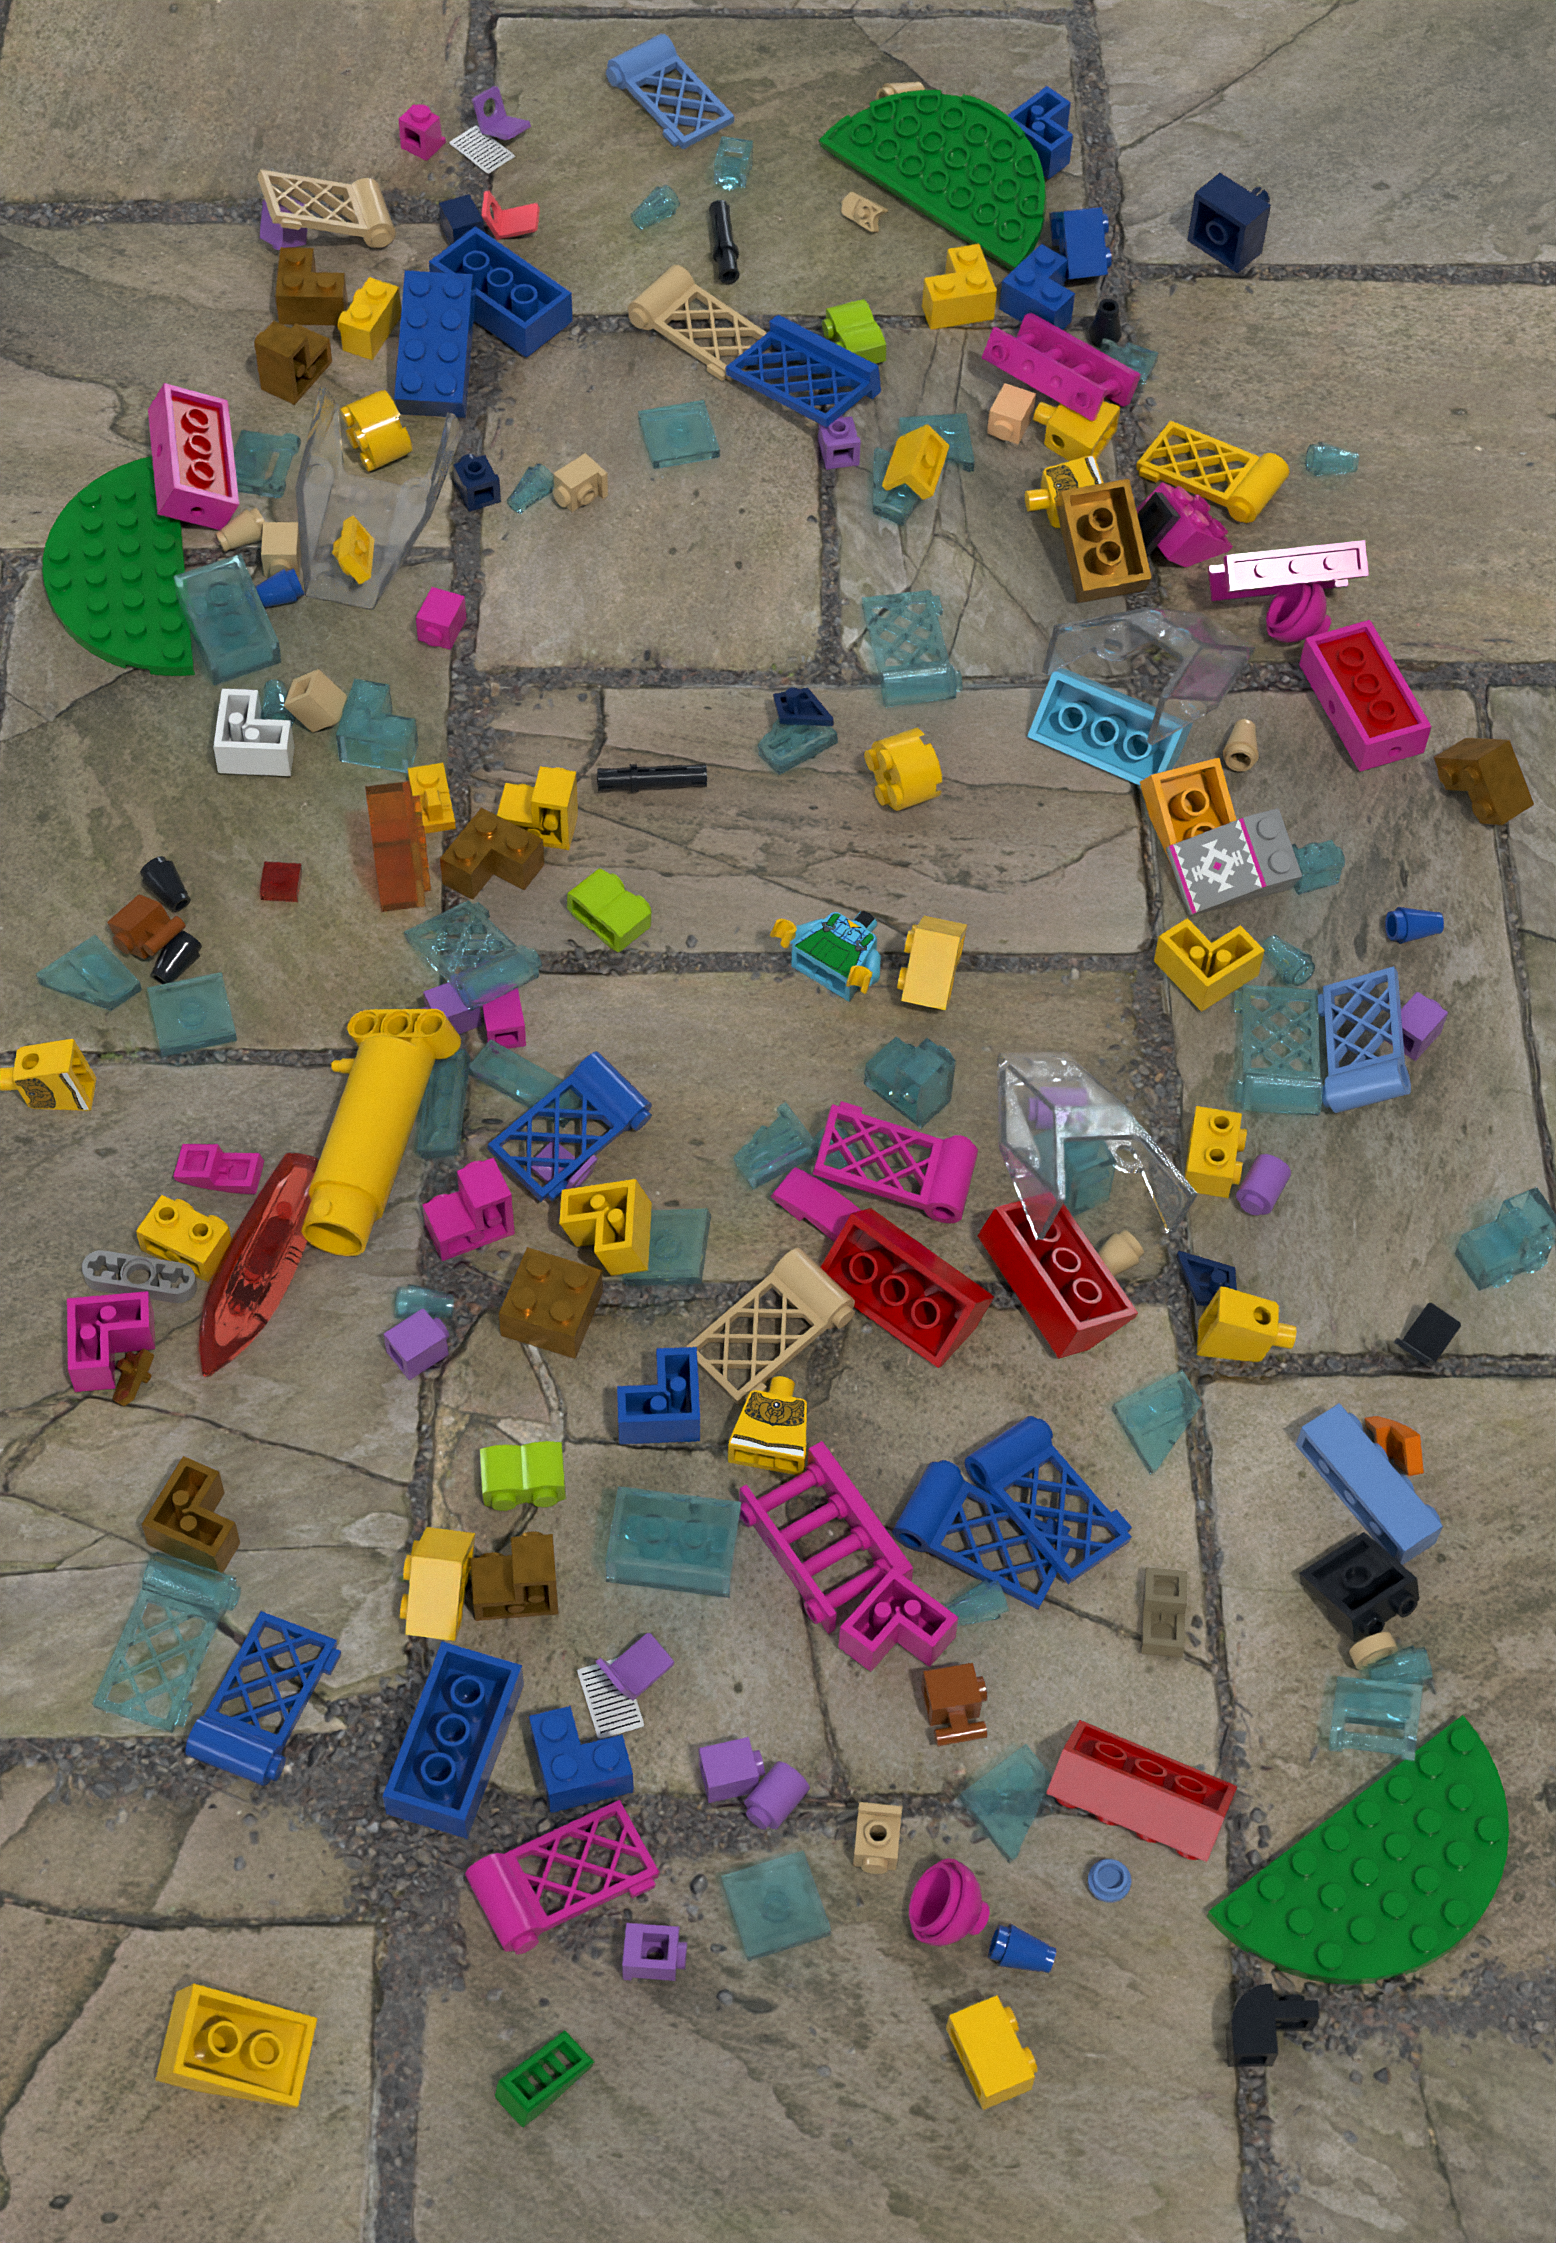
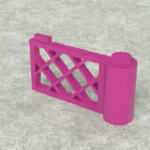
M843 1101L840 1102L839 1106L831 1105L812 1172L813 1175L922 1209L927 1216L938 1222L956 1223L962 1219L978 1155L977 1147L969 1138L954 1135L943 1140L862 1114V1107ZM836 1119L851 1123L857 1133L842 1140L834 1127ZM878 1132L886 1134L894 1145L879 1151L870 1136ZM832 1139L834 1144L829 1146L830 1140ZM862 1140L871 1156L857 1162L847 1146ZM917 1144L931 1150L927 1159L916 1163L907 1147ZM839 1150L849 1166L839 1170L824 1165L826 1155ZM899 1152L908 1168L893 1173L884 1158ZM876 1162L886 1178L877 1182L867 1179L861 1168ZM913 1174L921 1186L919 1195L905 1191L898 1180Z
M618 1800L504 1854L494 1853L471 1865L466 1870L465 1876L504 1951H514L515 1954L519 1955L533 1949L539 1943L538 1937L541 1933L627 1892H629L631 1898H634L655 1888L654 1879L659 1877L660 1872L621 1801ZM616 1816L623 1829L619 1842L595 1835L598 1824ZM592 1826L590 1833L583 1831ZM626 1836H627V1838H628V1840H629L631 1846H630V1845H627V1844H624L625 1839H626ZM568 1837L586 1841L581 1860L557 1853L560 1841ZM592 1844L616 1851L610 1869L586 1862ZM553 1845L551 1851H550V1850H547V1849H544V1848H547V1847ZM621 1853L639 1858L645 1869L634 1876L615 1871ZM529 1855H535L548 1860L542 1878L524 1873L518 1861ZM553 1861L577 1869L571 1888L547 1880ZM582 1871L607 1878L603 1890L594 1895L576 1890ZM612 1880L619 1882L613 1886H610ZM531 1885L538 1887L536 1895ZM543 1890L567 1896L564 1909L547 1916L540 1904ZM573 1898L580 1900L579 1902L571 1905Z

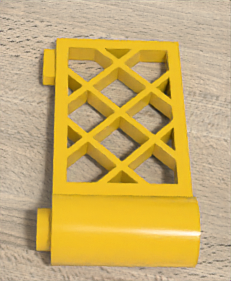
M1171 420L1136 463V470L1139 471V476L1156 483L1162 480L1176 487L1180 486L1188 492L1225 506L1234 520L1244 523H1251L1258 517L1290 473L1287 463L1276 454L1264 453L1260 457ZM1173 434L1185 439L1186 443L1169 446L1168 439ZM1208 448L1216 453V455L1199 458L1197 450ZM1187 452L1191 453L1192 460L1177 463L1173 456ZM1167 457L1169 464L1162 466L1150 463L1153 459ZM1240 461L1246 465L1243 468L1229 470L1227 462ZM1220 464L1223 471L1206 475L1203 467ZM1197 469L1199 474L1198 477L1186 478L1181 476L1180 472ZM1227 481L1229 486L1223 493L1211 488L1210 484Z

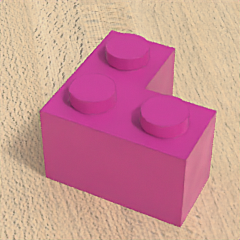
M494 1157L485 1161H473L463 1169L458 1170L459 1191L449 1195H438L428 1203L422 1204L424 1223L441 1261L515 1234L512 1195Z
M148 1291L67 1298L68 1372L75 1392L116 1389L115 1353L141 1351L143 1348L146 1350L155 1349L154 1311Z
M892 1568L842 1624L838 1647L870 1672L896 1643H899L930 1667L955 1639L959 1617Z

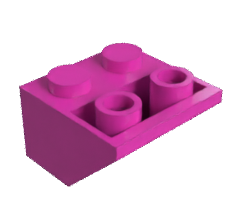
M1162 482L1136 508L1138 513L1155 492L1165 495L1180 515V519L1157 546L1167 560L1183 567H1189L1221 555L1233 547L1225 536L1228 533L1227 529L1221 522L1212 518L1208 511L1211 509L1209 504L1197 494L1195 496L1189 495L1180 486L1174 488Z

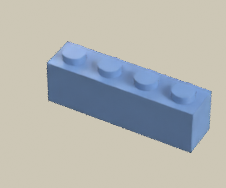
M1339 1403L1301 1427L1296 1442L1297 1448L1375 1542L1392 1557L1404 1565L1436 1544L1443 1528L1439 1515L1433 1507L1428 1504L1425 1505L1416 1495L1411 1481L1404 1474H1399L1389 1463L1385 1450L1368 1438L1363 1432L1360 1421L1354 1414L1347 1413Z

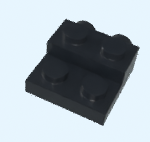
M1365 1532L1299 1573L1301 1585L1327 1607L1328 1619L1354 1642L1364 1636L1368 1637L1382 1632L1385 1622L1396 1615L1402 1618L1409 1616L1415 1610L1420 1600L1417 1577Z

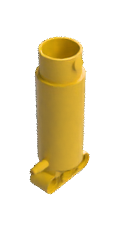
M371 1009L360 1011L350 1019L347 1030L359 1049L356 1058H343L341 1060H334L331 1063V1069L334 1072L350 1075L310 1185L308 1194L311 1198V1203L301 1230L304 1238L313 1246L325 1252L341 1256H356L365 1251L374 1222L383 1216L435 1059H445L452 1056L461 1045L460 1035L444 1012L439 1009Z

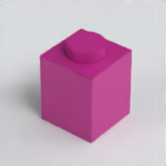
M431 587L416 616L418 640L430 646H439L451 650L467 619L465 596Z
M500 988L491 992L480 993L489 1052L526 1046L525 1023L518 988Z

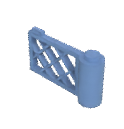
M663 33L608 61L606 76L609 82L619 89L623 90L626 88L664 129L663 136L673 147L679 145L682 149H685L734 123V115L679 58L672 41ZM676 69L683 78L682 80L664 78V75ZM645 84L658 86L657 94L643 92L640 87ZM662 87L680 89L679 97L662 95ZM684 90L698 92L702 96L701 101L683 98ZM659 104L677 106L676 114L662 112L658 108ZM681 107L699 110L698 118L680 115ZM703 111L716 112L720 118L716 120L703 119ZM678 124L694 126L696 131L684 136L677 127Z
M1395 967L1323 986V994L1317 995L1318 1014L1320 1017L1325 1016L1328 1077L1325 1078V1085L1320 1087V1094L1325 1107H1331L1334 1113H1340L1410 1094L1411 1083L1404 1057L1399 980ZM1388 982V988L1378 999L1369 994L1377 984ZM1349 992L1354 994L1343 1009L1335 1005L1334 996ZM1363 1000L1373 1004L1362 1019L1352 1014ZM1384 1010L1390 1013V1018L1379 1029L1371 1023ZM1346 1020H1349L1356 1024V1026L1344 1039L1337 1035V1031ZM1365 1030L1375 1034L1364 1049L1354 1044ZM1384 1040L1393 1044V1053L1380 1057L1373 1055ZM1348 1050L1358 1054L1350 1065L1339 1067V1061Z

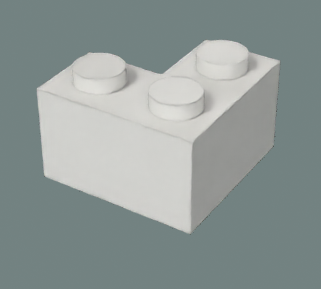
M222 689L213 745L218 773L291 776L295 748L291 721L262 719L258 690Z

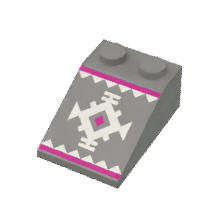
M1279 808L1243 817L1166 848L1189 917L1290 890L1302 877Z

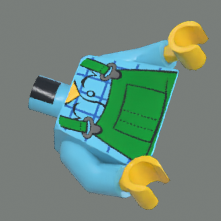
M860 911L852 921L838 912H832L825 919L820 918L801 925H794L791 921L781 918L776 920L769 934L770 937L781 938L780 945L783 948H788L790 944H793L791 961L793 968L848 1002L853 998L858 987L861 988V993L866 994L868 987L876 984L880 979L881 955L876 950L877 937L871 933L876 928L877 921L866 911Z

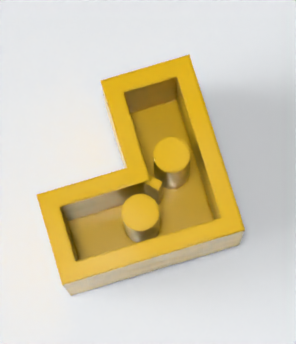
M980 244L947 249L945 274L924 278L922 308L930 330L994 320L997 290Z
M540 766L535 787L527 784L505 783L497 816L542 838L544 847L570 850L578 818L576 772L560 767L549 768Z
M923 916L918 925L913 924L911 931H908L904 952L910 954L908 968L901 967L897 989L903 990L901 1001L946 1010L950 1003L956 968L961 960L967 924L929 916Z
M1187 918L1159 935L1154 962L1202 1012L1257 977L1265 950L1241 925L1211 943Z
M636 1179L562 1190L559 1224L576 1247L595 1244L594 1253L611 1276L648 1271L652 1202Z
M426 1527L420 1541L414 1540L411 1555L407 1554L403 1570V1579L410 1580L409 1594H403L400 1606V1619L406 1620L405 1635L450 1641L456 1640L462 1626L465 1586L471 1575V1558L474 1555L476 1533Z

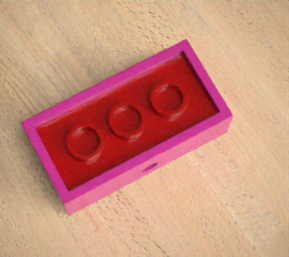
M164 383L148 408L158 515L220 530L228 523L239 506L228 400Z
M1371 620L1305 638L1299 665L1359 772L1424 753L1432 726Z

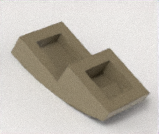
M1146 1567L1142 1608L1141 1654L1183 1658L1185 1648V1611L1187 1606V1571Z

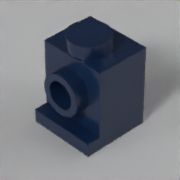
M467 454L461 457L458 463L453 464L454 483L469 512L501 502L500 479L497 474L495 475L486 455L476 457L474 454ZM487 488V491L474 494V491Z

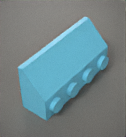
M1062 668L1053 670L1027 737L1140 785V781L1150 775L1172 770L1180 757L1193 723Z

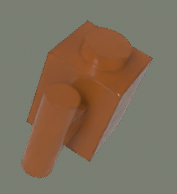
M140 894L107 922L115 935L112 939L117 948L125 954L131 953L143 959H146L149 955L154 956L186 927L183 920L178 916L170 920L160 902Z
M973 1663L923 1671L921 1690L930 1726L949 1724V1727L934 1730L937 1747L987 1738L985 1721L968 1724L969 1719L980 1717L982 1702L987 1701L983 1676L976 1677Z

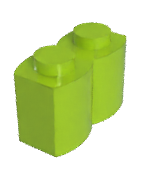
M864 299L826 308V319L822 320V329L827 340L831 339L833 343L874 364L886 361V342L884 336L874 320L868 303Z
M598 868L567 893V909L581 924L593 930L608 947L620 953L651 927L652 912L649 903L642 896H635L631 892L626 891L622 880L613 873L609 874L605 870Z
M541 1441L522 1446L495 1445L480 1449L484 1506L492 1507L498 1511H508L514 1509L516 1505L523 1503H533L537 1507H551L556 1505L558 1501L566 1499L562 1442Z

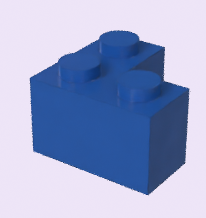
M1048 86L1013 110L1008 116L1024 131L1026 138L1038 154L1044 177L1050 179L1070 164L1073 134L1067 131L1071 102Z
M1102 207L1049 212L1052 246H1059L1060 255L1068 259L1066 279L1108 275L1107 267H1111L1112 257L1110 248L1105 245V234L1109 231L1107 214H1103Z
M1043 244L1038 246L1002 280L999 310L1021 323L1026 314L1033 313L1063 330L1072 321L1075 293L1065 288L1068 259Z
M697 1347L656 1348L657 1385L617 1386L619 1444L700 1441Z
M571 1706L529 1716L531 1738L550 1813L634 1792L633 1772L623 1734L581 1745Z

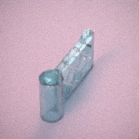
M931 590L862 597V608L880 678L884 706L890 707L956 699L957 692L962 691V676L960 670H954L953 665L949 662L938 616L943 615L939 595L932 596ZM925 603L926 609L920 615L908 609L913 604ZM886 608L892 612L886 618H883L873 613L872 609ZM899 616L912 621L906 629L893 622ZM921 626L931 631L932 634L927 639H924L914 634V632ZM887 630L898 637L892 643H889L879 636ZM905 641L918 646L912 654L899 647ZM928 651L939 657L940 661L926 662L920 659V657ZM893 655L903 660L904 663L898 666L886 667L885 661Z
M467 900L404 931L406 941L457 990L460 999L467 1009L473 1011L539 978L538 969L542 968V963L533 948L528 949L523 944L515 945L488 919L490 917L489 911L481 903L472 904ZM467 915L470 917L468 923H454ZM428 934H437L435 939H420ZM448 934H462L460 939H446ZM472 934H487L485 939H471ZM440 950H454L452 955H438ZM465 950H479L477 955H463ZM490 950H505L497 955H488ZM457 966H471V968L458 974L454 972Z
M1243 985L1242 991H1235L1234 1013L1242 1014V1080H1236L1234 1102L1241 1103V1110L1319 1116L1322 1105L1323 1083L1322 1078H1320L1318 990ZM1251 998L1265 999L1272 1006L1261 1012L1251 1004ZM1292 1001L1309 1002V1009L1299 1015L1288 1004ZM1278 1011L1291 1021L1282 1029L1269 1019ZM1260 1024L1273 1034L1264 1042L1251 1033ZM1297 1027L1310 1036L1301 1045L1288 1035ZM1279 1040L1292 1050L1283 1058L1270 1049ZM1262 1054L1273 1065L1268 1069L1252 1068L1251 1061ZM1300 1057L1310 1065L1311 1072L1296 1071L1289 1063Z
M155 1552L146 1567L142 1589L92 1703L94 1708L172 1734L176 1726L183 1728L193 1706V1703L187 1700L219 1621L228 1610L233 1611L239 1601L241 1587L236 1586V1577L164 1553ZM152 1603L164 1607L169 1620L146 1630L141 1618L147 1604ZM171 1610L181 1614L174 1617ZM193 1617L207 1621L202 1635L188 1642L184 1641L178 1624ZM139 1625L142 1632L135 1635V1632ZM173 1627L181 1645L157 1655L150 1637ZM146 1640L153 1658L130 1668L125 1658L129 1647ZM196 1647L194 1654L191 1657L189 1650ZM185 1653L189 1662L186 1673L169 1681L161 1663ZM123 1664L125 1671L118 1674L120 1667ZM157 1666L164 1684L141 1694L133 1676ZM129 1679L136 1697L122 1704L108 1701L107 1698L112 1686ZM180 1686V1687H179V1690H178V1692H177V1694H176V1696H175V1694H174V1692H173L172 1689H174V1688ZM168 1691L173 1704L167 1718L163 1719L151 1715L145 1702ZM137 1705H140L143 1712L132 1708Z

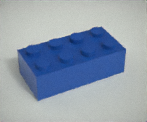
M476 226L429 261L430 272L473 274L476 289L474 321L525 357H528L573 322L572 293Z
M405 270L394 395L396 407L401 415L466 418L476 296L473 274Z
M443 1641L441 1642L383 1793L387 1815L468 1839L524 1686L522 1665Z

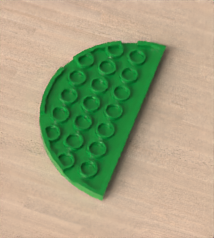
M942 90L907 91L870 102V107L856 113L852 117L849 114L843 117L819 139L820 146L970 245L980 244L984 254L1010 271H1013L1034 251L1042 232L1047 205L1046 185L1042 166L1036 150H1034L1021 127L995 106L966 94L960 97L942 94Z
M152 456L126 463L103 474L79 491L67 503L54 522L45 543L42 569L44 585L51 609L64 625L65 631L91 654L124 669L129 665L148 669L152 675L190 676L195 675L182 525L181 520L158 515Z
M1464 1715L1460 1716L1209 1910L1206 1918L1225 1937L1246 1953L1252 1952L1261 1959L1276 1965L1277 1970L1323 1983L1344 1985L1372 1984L1380 1979L1395 1977L1404 1973L1406 1975L1414 1973L1449 1953L1467 1937L1486 1911L1502 1878L1508 1852L1509 1818L1505 1792L1494 1761L1476 1730Z

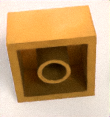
M527 1247L499 1311L501 1336L576 1359L603 1294L602 1270Z

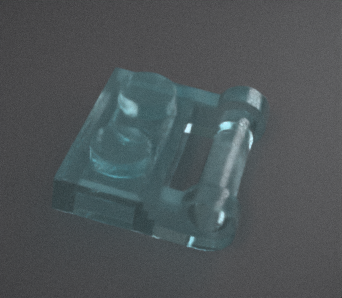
M241 430L234 450L238 492L281 498L286 490L285 479L294 454L299 452L301 439L292 433L277 436ZM273 452L280 453L272 476L264 479Z
M1338 1676L1329 1738V1751L1342 1752L1343 1748L1402 1755V1760L1415 1761L1423 1686ZM1346 1723L1402 1729L1404 1730V1737L1398 1738L1345 1731Z

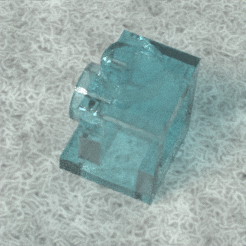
M721 136L714 162V183H720L723 188L728 190L735 189L737 186L746 187L750 169L752 170L753 141ZM728 151L742 153L743 156L742 158L729 157Z
M1332 840L1322 843L1313 842L1298 849L1296 844H1291L1302 874L1300 880L1294 885L1298 895L1339 883L1342 868L1345 866V857L1339 846L1336 847Z

